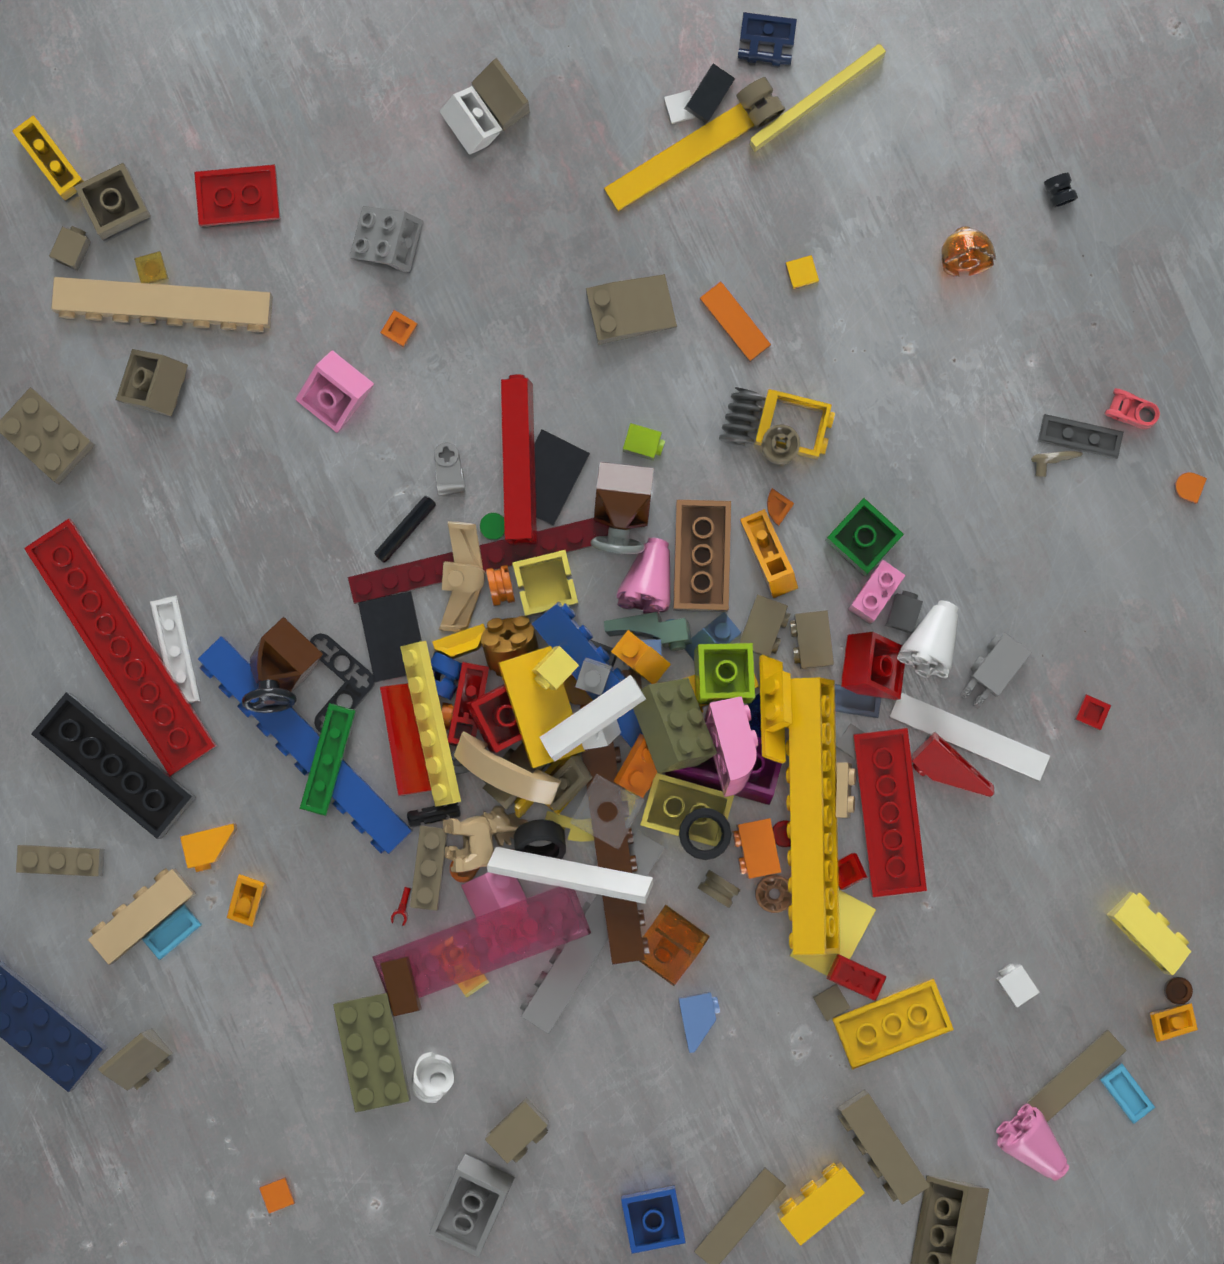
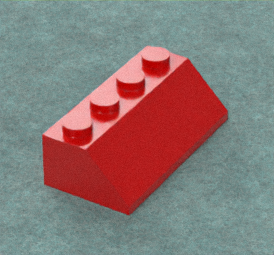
M408 683L382 686L380 690L398 796L432 791Z

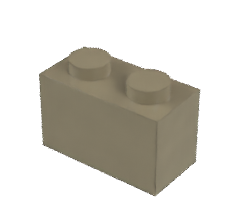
M757 594L739 643H753V653L769 657L771 653L776 654L781 639L777 638L780 627L786 628L791 614L786 612L788 605Z
M828 610L795 614L794 620L790 621L791 637L796 636L797 647L793 648L794 663H799L800 669L833 666L834 660Z

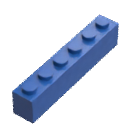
M557 602L537 618L532 625L552 649L560 646L579 665L572 673L575 679L578 680L585 658L610 665L608 662L611 659L601 646L596 648L592 643L593 635L585 625L580 627L573 619L576 614L567 603L562 605L560 602ZM613 667L611 668L603 693L627 678L618 667L615 670ZM586 691L592 700L600 696ZM633 708L617 719L621 731L620 735L631 748L640 734L643 735Z

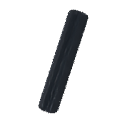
M427 495L424 496L374 553L375 556L385 563L436 506L435 501Z

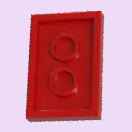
M275 164L194 172L200 227L281 220Z

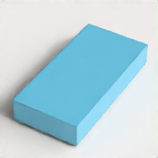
M183 904L142 940L154 955L161 960L202 924L190 909Z
M1122 1063L1099 1079L1133 1124L1156 1108Z

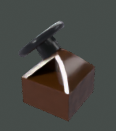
M284 616L261 637L250 656L251 671L258 689L248 692L242 698V705L250 711L274 713L293 707L297 701L293 691L312 673L323 655ZM255 698H259V701H257V702H254V703L250 702L251 700H253V699H255Z

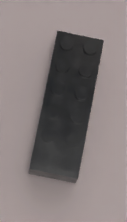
M66 692L31 733L32 736L156 839H162L196 798V796L172 776H169L166 771L72 693Z

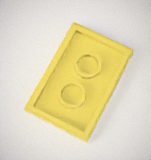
M839 890L840 953L838 954L850 959L876 909ZM792 950L789 956L828 976L837 954L793 955Z

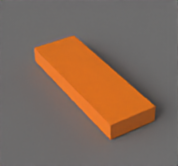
M721 281L700 297L701 302L749 362L771 346L767 338Z

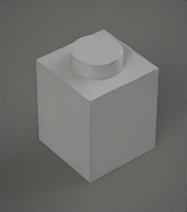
M585 658L575 687L601 696L612 666Z

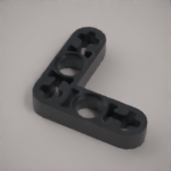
M322 633L314 635L310 642L317 648L315 644L317 640L323 641L327 639L326 646L332 652L335 647L339 649V651L332 655L329 662L325 660L329 655L321 650L320 652L323 655L320 661L341 678L344 684L315 717V728L320 733L322 730L321 725L323 724L320 719L322 716H326L329 703L338 705V697L342 694H348L353 700L349 709L355 710L375 686L373 674L330 636ZM339 656H346L350 661V666L345 671H338L335 668L334 663ZM355 665L360 667L355 671L363 677L366 674L369 676L367 679L368 687L361 686L358 688L356 686L358 680L352 675L350 680L345 678L346 675L353 671Z

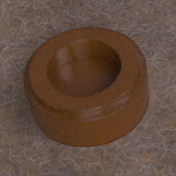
M1173 977L1165 984L1164 994L1171 1003L1185 1004L1191 999L1193 988L1187 979Z

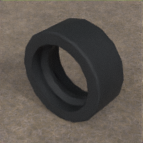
M710 808L696 809L686 815L679 830L680 843L684 850L694 858L702 860L714 859L723 854L730 844L732 835L730 824L725 816L717 810ZM699 818H711L721 828V840L717 846L710 850H700L693 846L690 841L689 829L693 822Z
M541 819L526 822L518 827L513 835L516 851L563 859L566 853L564 829L560 824L553 821ZM542 840L552 842L545 846L536 847L528 845L529 843Z

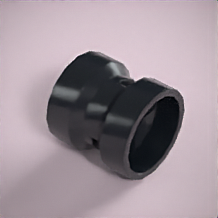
M1069 172L1056 175L1043 182L1046 190L1050 191L1052 196L1050 202L1053 208L1063 206L1078 199L1076 190L1072 189L1070 185L1072 179Z

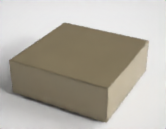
M837 984L813 997L826 1021L850 1008Z

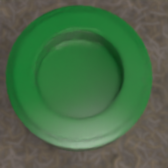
M498 513L486 514L480 521L482 535L489 540L502 538L505 535L504 517Z

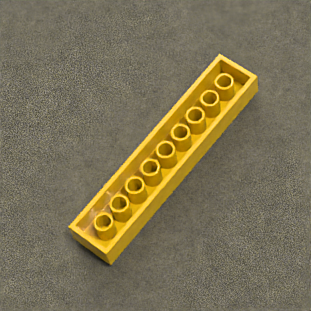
M820 677L791 678L792 724L786 726L789 729V740L785 744L786 754L789 756L786 780L790 784V795H787L786 800L787 809L790 811L787 835L791 839V850L788 851L787 855L788 865L791 866L788 891L792 894V905L789 906L788 910L789 920L792 921L789 946L793 949V955L840 953L838 824L836 817L835 680Z

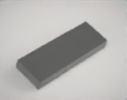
M1044 414L1038 441L1117 459L1124 431Z

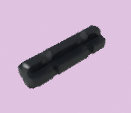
M458 802L447 804L445 807L442 805L422 808L421 812H418V810L407 812L410 827L419 826L421 822L429 824L446 820V817L458 818L461 816Z

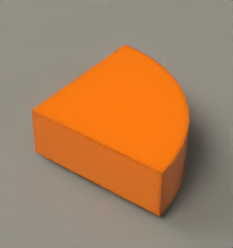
M772 488L767 499V509L773 522L779 526L794 503Z

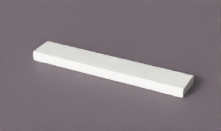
M901 693L900 700L895 701L889 718L929 735L936 732L950 744L1037 781L1041 780L1050 756L904 693Z
M501 847L495 848L487 865L489 873L644 904L653 887V877Z

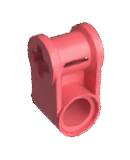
M1114 389L1113 394L1115 396L1110 408L1105 411L1106 416L1140 429H1150L1155 425L1160 416L1157 405L1125 390ZM1121 401H1123L1122 407L1119 411V406L1121 404ZM1143 409L1150 410L1153 414V420L1151 422H1144L1141 420L1139 412Z

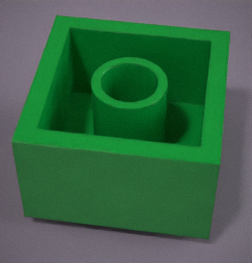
M863 498L825 541L859 572L866 576L904 533L870 502Z

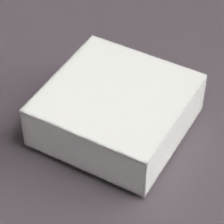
M690 90L664 97L671 125L697 118L684 109L692 96Z

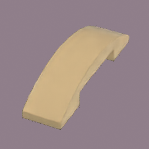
M466 732L462 733L454 756L469 771L492 786L514 796L551 805L553 803L561 780L539 769L531 773L487 751V743Z

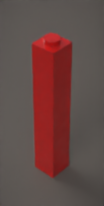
M514 374L510 375L509 379H501L505 540L509 544L537 543L533 383L528 378H525V375Z

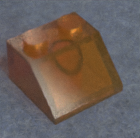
M665 905L642 936L648 938L650 953L644 954L645 960L639 962L675 986L698 956L710 936Z

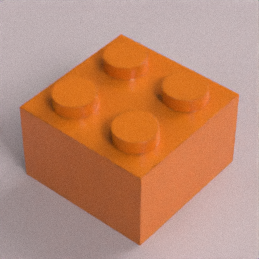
M767 818L736 825L737 830L732 831L735 847H741L743 856L738 858L740 873L746 874L748 879L781 873L771 819Z

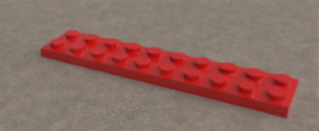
M68 518L26 546L24 549L169 776L174 775L215 748L217 745L72 519Z

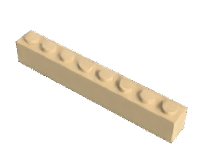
M54 277L51 309L55 313H59L58 317L74 319L75 315H86L85 319L101 321L103 316L112 317V321L122 323L129 322V318L139 319V323L151 325L156 324V320L166 321V325L182 326L183 322L193 323V327L209 328L210 324L220 325V329L236 330L237 326L247 327V331L263 332L264 328L271 327L273 296L270 292Z

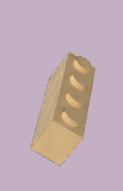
M165 868L153 878L156 881L155 884L149 889L146 886L142 887L133 895L135 900L130 905L122 904L112 912L114 916L112 920L107 924L102 921L90 931L93 936L88 941L108 965L117 961L196 894L176 869L168 871Z

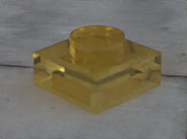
M161 251L134 258L141 283L151 284L169 279Z

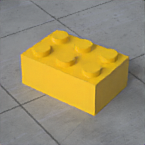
M834 1162L821 1172L823 1174L822 1178L817 1182L809 1181L800 1189L802 1193L795 1200L790 1197L779 1206L780 1212L777 1213L779 1220L800 1246L865 1194L861 1186L841 1162L838 1165Z

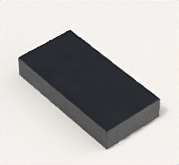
M713 63L684 109L704 123H707L735 78Z

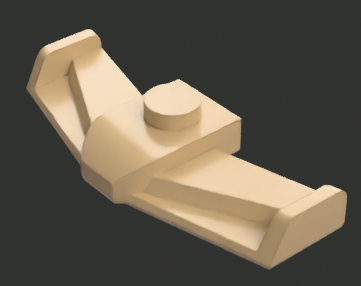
M448 521L454 562H444L442 590L452 592L439 630L460 632L466 630L469 626L481 588L484 586L485 571L482 566L476 524Z

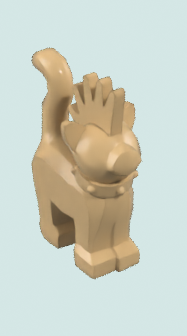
M495 806L490 813L484 812L481 816L470 817L462 822L455 818L443 820V831L445 833L463 835L462 848L458 849L456 846L445 847V858L454 861L451 872H466L479 867H487L494 852L493 835L499 846H503L504 842L507 845H511L510 838L514 839L513 835L518 825L528 821L519 819L515 812L506 814L502 806Z

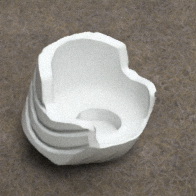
M433 1052L422 1054L416 1063L411 1078V1087L414 1095L424 1102L439 1101L454 1083V1074L450 1060Z

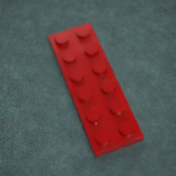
M908 728L853 734L872 897L927 891Z

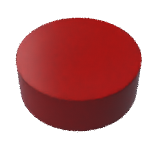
M788 820L779 821L772 827L775 844L779 847L791 846V839L787 835V824L790 822Z

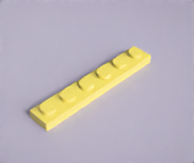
M421 641L400 646L435 807L461 802L427 642Z

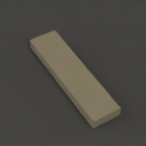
M1106 1030L1026 1103L1030 1104L1031 1107L1039 1109L1048 1122L1127 1050L1109 1030Z
M764 1167L694 1252L708 1264H720L786 1185Z

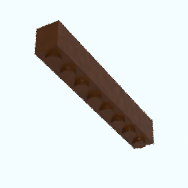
M612 741L608 746L585 749V751L581 752L583 763L593 777L586 784L597 863L598 867L632 873L638 870L636 856H630L628 845L634 844L632 828H626L624 817H630L628 801H622L620 790H625V788L613 782L618 774L616 763L622 762L620 746L614 747ZM602 895L612 965L645 960L644 954L650 952L648 938L641 935L640 927L646 926L644 911L638 910L637 902Z

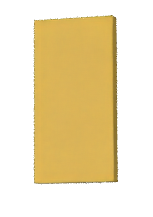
M551 646L498 663L531 768L554 761L539 737L573 715L563 683L556 690H551L549 687L545 690L534 679L537 675L532 670L552 650ZM582 743L559 759L585 751Z
M934 978L832 1018L852 1070L954 1030Z

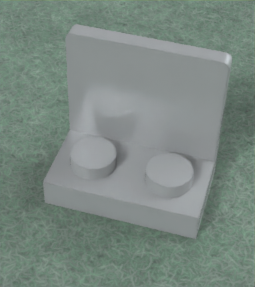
M363 206L350 257L357 260L383 263L400 271L410 272L423 220L405 211Z

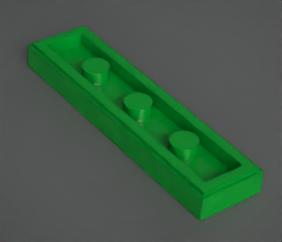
M329 703L299 809L327 816L356 710Z

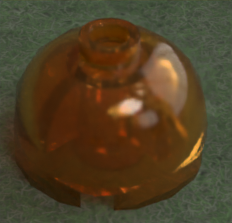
M966 226L956 229L943 242L941 248L943 271L952 276H959L960 271L970 270L968 276L982 273L994 265L993 259L996 260L995 249L990 238L984 232Z

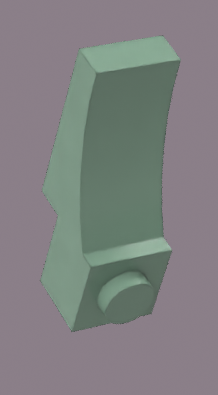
M657 612L604 621L605 632L609 636L624 635L629 630L635 636L649 637L656 640L661 639V644L665 648H669L670 651L683 650L686 648L685 645L692 644L690 624L686 618L662 622L661 616Z

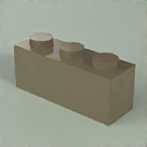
M420 825L410 901L411 908L439 910L445 864V847L448 841V833H445L443 828Z
M17 845L16 873L103 876L104 849Z

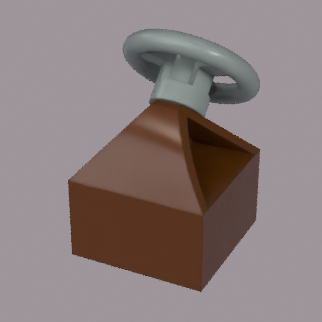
M600 462L594 520L609 526L608 536H599L591 540L592 547L617 554H639L644 551L645 546L643 543L629 539L631 529L648 526L654 468Z

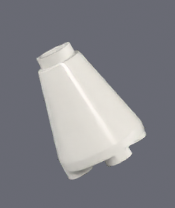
M938 601L937 605L933 606L904 643L897 659L904 664L916 668L915 673L922 677L930 678L931 674L942 678H948L953 663L959 617L957 614L958 607L947 601Z

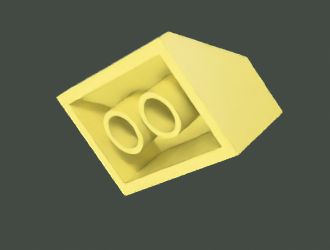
M1129 892L1107 916L1164 974L1173 976L1191 953V950L1187 947L1189 944L1188 940L1179 932L1174 934L1167 927L1170 922L1159 912L1155 915L1148 908L1151 903L1140 892L1137 895Z

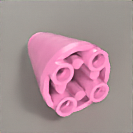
M648 538L647 543L644 544V551L637 555L618 588L617 598L619 600L617 605L625 609L636 608L643 610V614L653 612L659 614L660 612L667 611L670 605L669 543L659 538Z
M1030 1104L1023 1105L1010 1122L1005 1121L997 1128L996 1133L999 1135L997 1145L1004 1152L1045 1177L1056 1181L1062 1178L1069 1170L1067 1159L1044 1115L1036 1107H1031Z

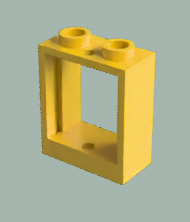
M768 389L755 444L761 446L763 436L771 426L776 402H781L822 412L813 450L800 447L797 455L818 460L820 454L825 455L829 440L824 438L826 427L832 428L835 412L830 411L832 404ZM776 441L777 449H784L786 447V443Z

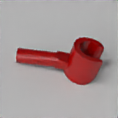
M404 887L398 909L391 915L392 924L396 914L403 915L404 921L402 926L407 922L408 913L406 905L411 888Z

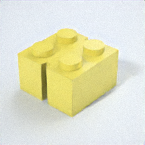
M566 550L513 562L518 588L525 589V591L519 592L525 616L531 617L543 614L557 602H560L562 605L567 603L570 607L579 605L573 579L567 580L566 578L572 576Z

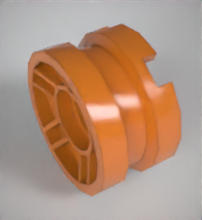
M508 565L501 566L499 570H494L493 568L486 569L493 605H501V602L504 601L508 603L515 602Z

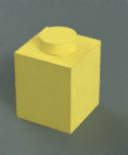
M556 646L532 671L537 675L534 679L545 690L548 687L551 690H556L579 665L560 646Z

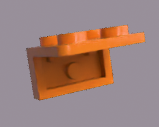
M642 734L638 736L613 782L643 798L645 793L651 788L657 770Z

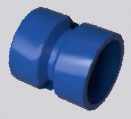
M434 652L431 658V665L437 693L439 696L451 701L457 689L455 681L459 680L462 663ZM441 674H442V675H444L445 677H444V678L442 679V681L440 682V676H441Z

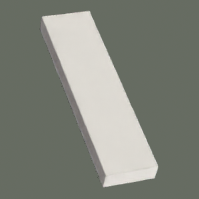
M178 596L150 601L165 666L190 704L201 702Z
M630 675L539 738L550 757L556 761L646 700L635 679Z

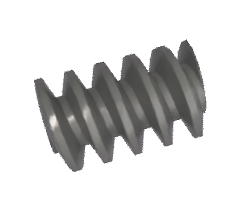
M735 387L739 392L732 393L731 398L737 403L728 404V409L734 413L725 415V419L731 424L722 425V429L728 434H721L719 440L739 447H746L745 443L754 442V439L748 436V432L757 431L756 428L750 425L751 422L760 421L754 415V412L763 410L756 403L757 401H765L766 398L757 392Z

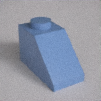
M711 992L678 998L689 1053L697 1050L715 1023V1014L720 1013L718 998L712 997Z

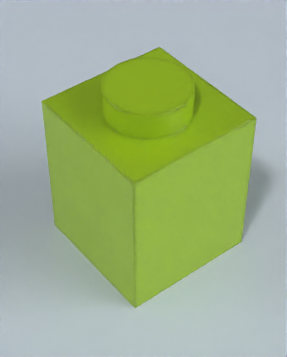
M630 423L623 452L654 461L655 455L661 456L665 440L660 439L662 432Z

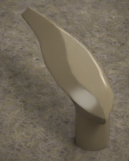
M1062 451L1036 454L1031 458L1032 462H1036L1035 476L1046 477L1047 463H1058L1063 460L1074 459L1082 456L1083 453L1079 451Z

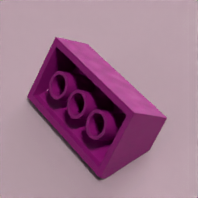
M757 737L758 746H756L757 755L754 767L745 787L734 795L770 805L782 764L762 757L761 738ZM713 757L698 766L665 773L669 777L722 791Z

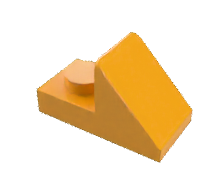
M627 630L611 651V653L651 684L657 683L671 665L657 651L645 644L629 630Z
M239 874L227 918L252 927L256 920L261 899L267 888L266 884Z
M1192 1003L1166 1010L1149 1012L1156 1042L1198 1030Z

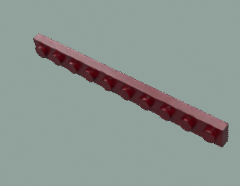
M594 518L537 531V543L509 544L503 539L479 545L483 570L486 573V569L493 568L498 570L504 565L510 567L513 566V562L563 550H566V553L592 547L591 540L593 538L608 536L609 526L595 521ZM453 552L348 577L354 604L442 583L444 562H454Z

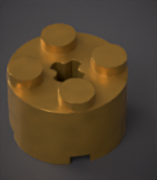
M527 616L505 619L493 618L487 622V628L481 635V643L487 666L490 671H495L496 675L500 677L502 675L498 666L499 662L539 650L535 629Z

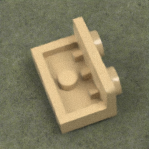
M837 762L836 817L850 818L851 813L855 811V796H851V785H855L856 769H852L851 763Z

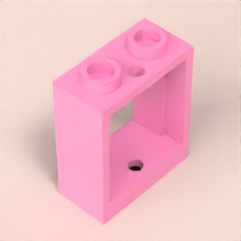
M882 560L848 610L868 624H871L875 621L906 575Z

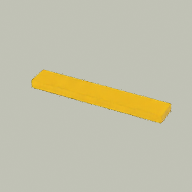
M739 103L604 187V191L619 212L755 126L746 110Z

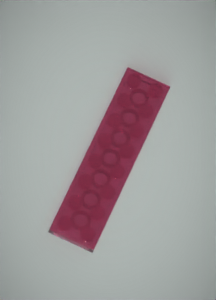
M558 886L380 953L372 958L387 993L380 963L409 956L420 998L591 934L576 891Z

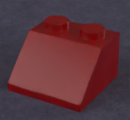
M873 631L847 635L841 687L859 695L900 700L905 664L900 662L897 657L903 645Z

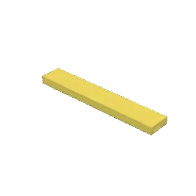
M877 44L752 136L749 145L754 152L884 58L886 51L882 45Z

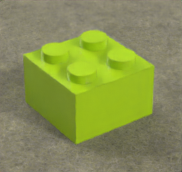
M753 643L697 645L694 649V664L698 704H709L741 696L743 703H751L755 698Z

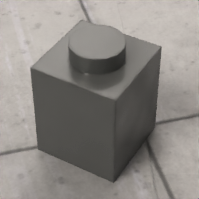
M903 590L902 594H895L885 626L912 634L923 601L917 599V594Z

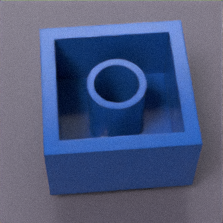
M675 1185L621 1196L631 1254L686 1243Z

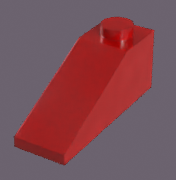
M462 662L448 734L449 745L457 746L463 732L475 738L477 736L478 728L466 703L484 695L489 672L488 666Z
M936 732L912 754V762L914 763L912 766L923 777L927 775L934 781L988 797H992L995 794L994 785Z

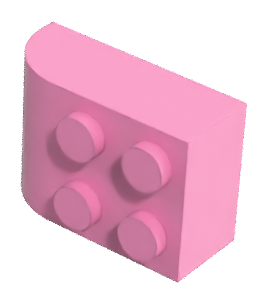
M742 696L709 703L704 718L718 753L713 758L724 797L732 796L745 787L756 761L757 734L755 730L750 729L751 713L749 706L744 705Z

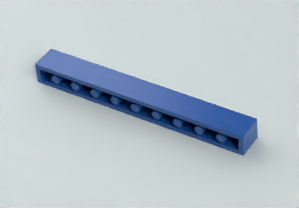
M220 636L198 658L202 663L199 668L210 679L215 676L221 682L218 688L228 698L233 695L240 702L237 707L248 718L253 715L259 721L256 725L257 728L266 737L271 734L278 741L275 746L285 756L290 753L297 760L294 764L296 768L306 776L310 773L320 735L293 707L274 713H259L246 709L242 705L243 696L250 691L258 689L250 663L224 637ZM255 698V699L251 700L250 702H252V703L257 702V701H259V698ZM342 760L332 795L335 801L332 804L343 815L348 812L354 818L351 824L361 834L366 831L373 838L370 843L381 854L384 851L390 854L413 830Z

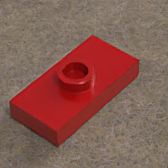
M837 954L826 979L876 1001L887 976Z

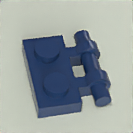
M743 12L740 41L750 42V49L739 48L737 59L748 60V63L756 64V61L772 63V66L780 67V64L791 66L792 55L782 54V47L793 48L797 19ZM758 43L774 45V52L758 51Z

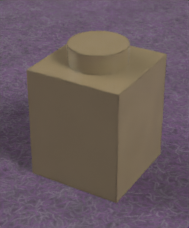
M62 226L49 257L60 264L78 271L91 241L85 237V231L71 226L70 230Z

